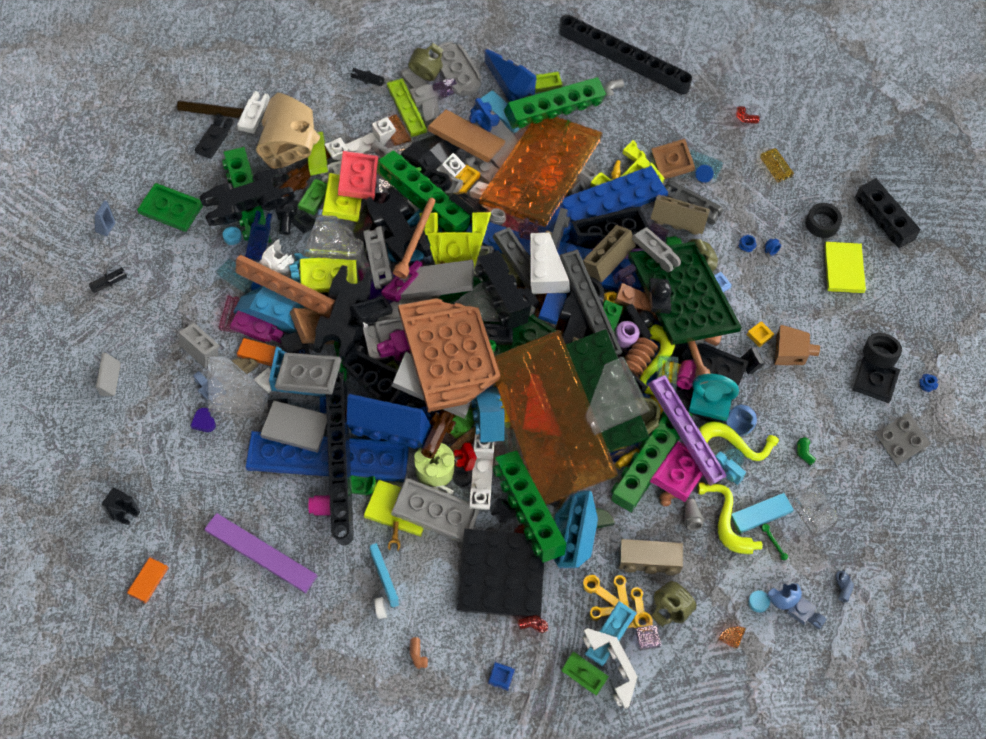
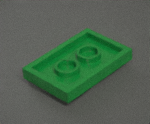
M155 183L137 211L140 215L187 232L203 205L201 200Z

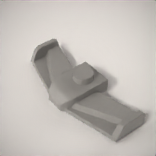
M410 68L402 70L400 72L401 78L411 86L412 89L409 90L410 95L416 106L422 105L425 126H429L440 115L438 93L433 86L412 72Z

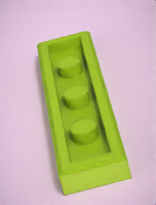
M403 78L388 82L387 88L410 137L427 133V128Z
M323 131L317 132L320 139L313 145L312 152L308 157L310 176L328 172Z

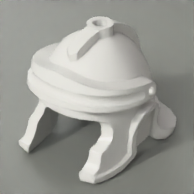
M278 239L265 250L262 257L256 262L286 277H290L289 265L294 263V258H292V254L288 256L287 253L283 254L281 252L280 240Z

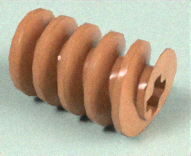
M638 338L621 363L639 378L638 375L643 374V370L651 362L650 358L655 357V353L658 352L659 348L653 341L647 338Z

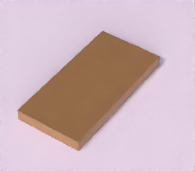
M444 110L428 126L429 132L485 162H489L505 144V140L448 110Z

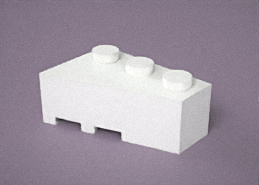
M531 233V290L533 294L570 293L569 279L550 233Z

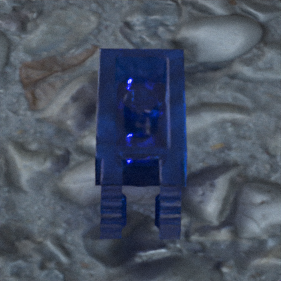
M256 211L254 223L251 226L245 257L255 262L262 260V255L267 249L271 231V213L267 214L266 223L262 225L259 224L261 212Z

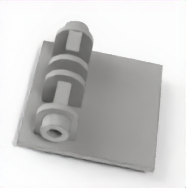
M909 412L875 433L896 465H899L918 452L923 453L927 450L926 447L931 445Z

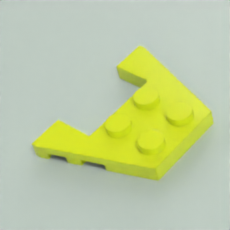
M632 140L623 149L622 154L635 163L622 176L652 166L661 182L664 183L665 178L653 163L646 159L645 153L640 151L637 143ZM600 172L591 181L590 186L595 187L611 181V179Z
M491 212L472 213V232H438V213H430L424 231L431 245L429 247L435 265L473 260L475 269Z

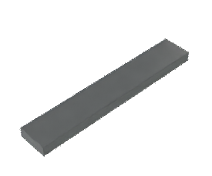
M578 249L561 254L559 257L591 333L594 334L606 329L616 355H620L622 350Z

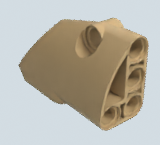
M276 93L269 100L263 116V131L256 152L272 169L283 168L309 157L313 145L320 139V136L314 130L312 109L288 95Z

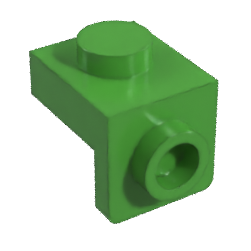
M468 409L465 418L457 415L454 416L452 421H455L456 424L451 431L452 436L457 439L470 430L475 422L473 421V412Z

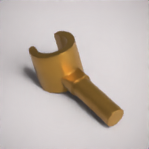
M394 522L393 535L388 544L389 550H391V543H397V551L400 549L401 542L398 539L399 522Z

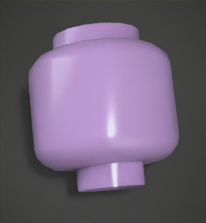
M623 321L615 328V336L620 348L632 347L639 338V328L631 321Z

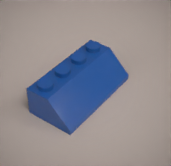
M352 394L348 395L346 424L354 435H366L374 440L384 439L396 445L402 443L413 449L417 447L423 448L432 426L422 409Z

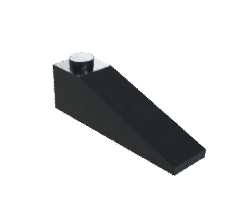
M433 135L412 143L400 155L416 168L421 167L422 171L420 173L423 174L429 169L436 170L452 153L456 154L461 148L437 135Z

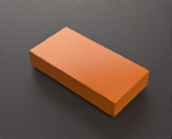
M243 338L237 356L246 359L251 358L258 363L272 366L276 347Z
M149 557L128 590V595L147 603L167 572L168 566Z

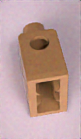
M780 325L776 334L774 365H805L809 355L819 356L820 345L810 344V334L808 332Z

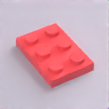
M343 151L338 195L361 199L371 197L374 200L378 156Z

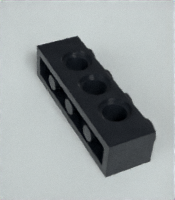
M877 178L859 187L855 198L866 209L869 216L877 222L880 229L889 236L892 243L901 248L916 240L921 229Z

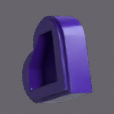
M200 408L196 411L190 426L191 429L212 432L216 428V423L207 408Z

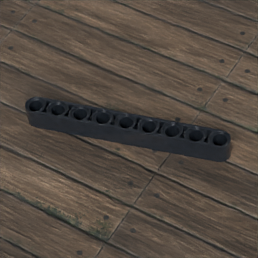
M563 15L560 18L559 34L562 37L678 94H687L689 92L692 82V75L571 15Z
M338 373L336 382L340 383L334 386L332 395L326 394L330 517L332 536L338 544L345 546L352 542L354 531L349 427L346 424L347 385L342 375ZM336 400H341L338 404H333ZM341 418L339 422H334L335 419ZM342 436L339 441H335L336 437ZM343 454L341 459L335 460L338 455ZM344 473L343 477L336 479L338 474ZM340 492H345L343 497L337 498ZM341 511H346L343 517H338ZM341 531H347L343 537H338Z

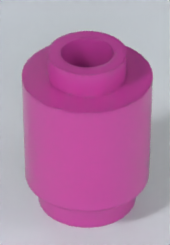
M694 360L683 361L676 376V384L682 389H690L695 379L696 366Z
M314 495V497H309V514H314V516L330 515V495Z

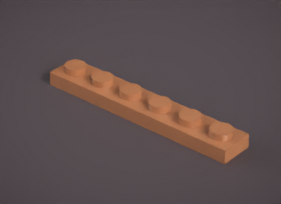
M240 255L236 258L237 274L330 318L336 300L245 256Z
M623 283L620 285L615 302L626 307L633 303L637 312L642 310L651 312L650 301L646 293ZM651 312L654 316V319L659 321L656 313ZM721 336L706 338L704 341L717 346L720 343Z

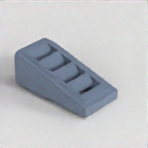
M104 201L95 214V232L107 236L116 222L108 202Z

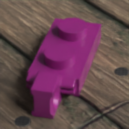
M415 261L409 267L410 272L408 275H411V277L405 284L403 280H399L400 278L395 276L382 290V296L398 303L401 300V294L419 275L416 271L419 267H422V262Z
M239 310L230 325L231 330L264 343L273 340L281 344L280 338L284 337V332L278 330L277 326Z

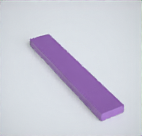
M663 375L651 381L648 386L709 485L711 486L727 476L667 377Z
M217 513L204 529L208 534L305 594L317 578V574Z

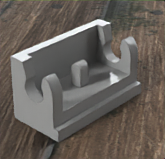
M195 323L179 332V346L204 368L209 366V359L211 357L215 360L217 359L220 345Z

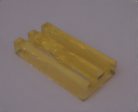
M777 148L761 153V160L778 183L782 179L786 180L788 177H793L794 172Z

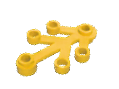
M588 575L583 581L584 590L588 593L597 594L612 605V607L600 608L595 606L591 608L589 616L592 620L598 621L601 617L610 616L619 601L629 607L625 588L626 578L624 576L617 575L613 581L614 587L617 588L619 599L600 586V580L597 576ZM618 579L622 580V581H623V584H622V585L617 584V583H616V580H618ZM593 583L595 587L589 588L587 584ZM634 587L631 590L630 597L635 601V612L637 614L628 628L634 627L639 632H647L653 625V619L644 610L642 589ZM635 591L639 592V593H640V596H639V597H635V596L633 595V592H635ZM598 611L600 615L594 616L592 612ZM642 619L646 624L640 625L638 621Z

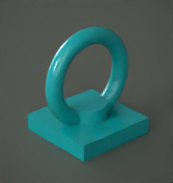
M702 374L697 376L692 382L693 394L689 412L727 421L731 401L739 394L738 385L730 378L719 374Z

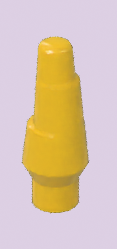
M617 160L611 173L612 180L621 177L620 160Z
M635 448L630 453L619 457V460L615 463L616 468L621 469L627 466L634 454L640 452L639 449Z

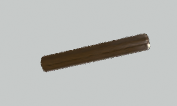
M180 100L177 102V110L216 116L220 114L224 117L240 118L244 111V108Z

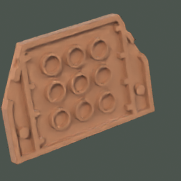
M430 299L398 305L399 316L428 412L468 404L500 379L498 366L479 308L464 306L459 303H455V305L442 302L441 299Z

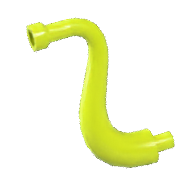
M657 324L648 328L652 335L651 339L660 343V350L639 378L646 386L648 379L667 362L675 348V345L670 344L663 327ZM647 386L648 388L644 393L655 397L650 387Z
M712 421L698 428L707 443L713 437H722L734 445L744 456L753 461L764 460L770 454L772 448L779 442L776 436L768 435L763 450L760 453H755L746 445L734 429L724 423Z
M699 482L697 484L698 494L720 492L724 495V504L718 520V535L722 544L730 551L739 554H753V550L762 549V541L753 542L751 537H740L732 531L730 520L733 508V495L730 489L721 484L710 486L704 482Z

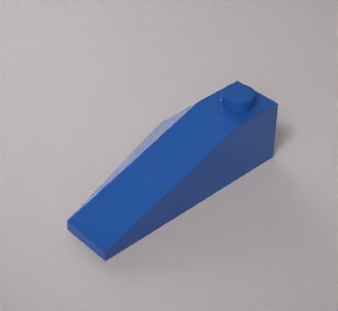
M489 49L485 50V63L509 102L521 99L530 93L535 95L536 76L522 65H514L510 59L507 61L503 60L501 55Z

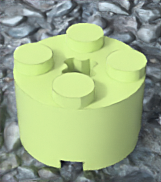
M441 443L435 457L430 459L421 454L422 448H419L414 455L415 473L419 482L427 486L447 485L452 480L455 470L452 450L447 445Z

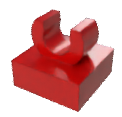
M470 442L463 443L461 450H455L453 454L454 458H460L457 459L456 466H463L465 471L473 470L477 456Z

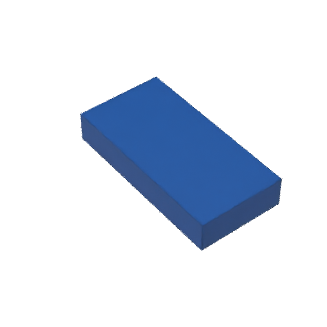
M547 293L538 318L556 325L568 293Z

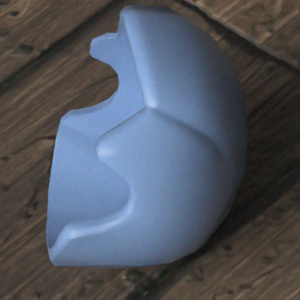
M740 404L734 406L729 411L726 424L734 429L739 436H744L755 428L757 417L753 409Z
M796 583L790 585L783 584L781 591L772 588L767 596L776 608L786 610L794 607L800 601L802 591Z

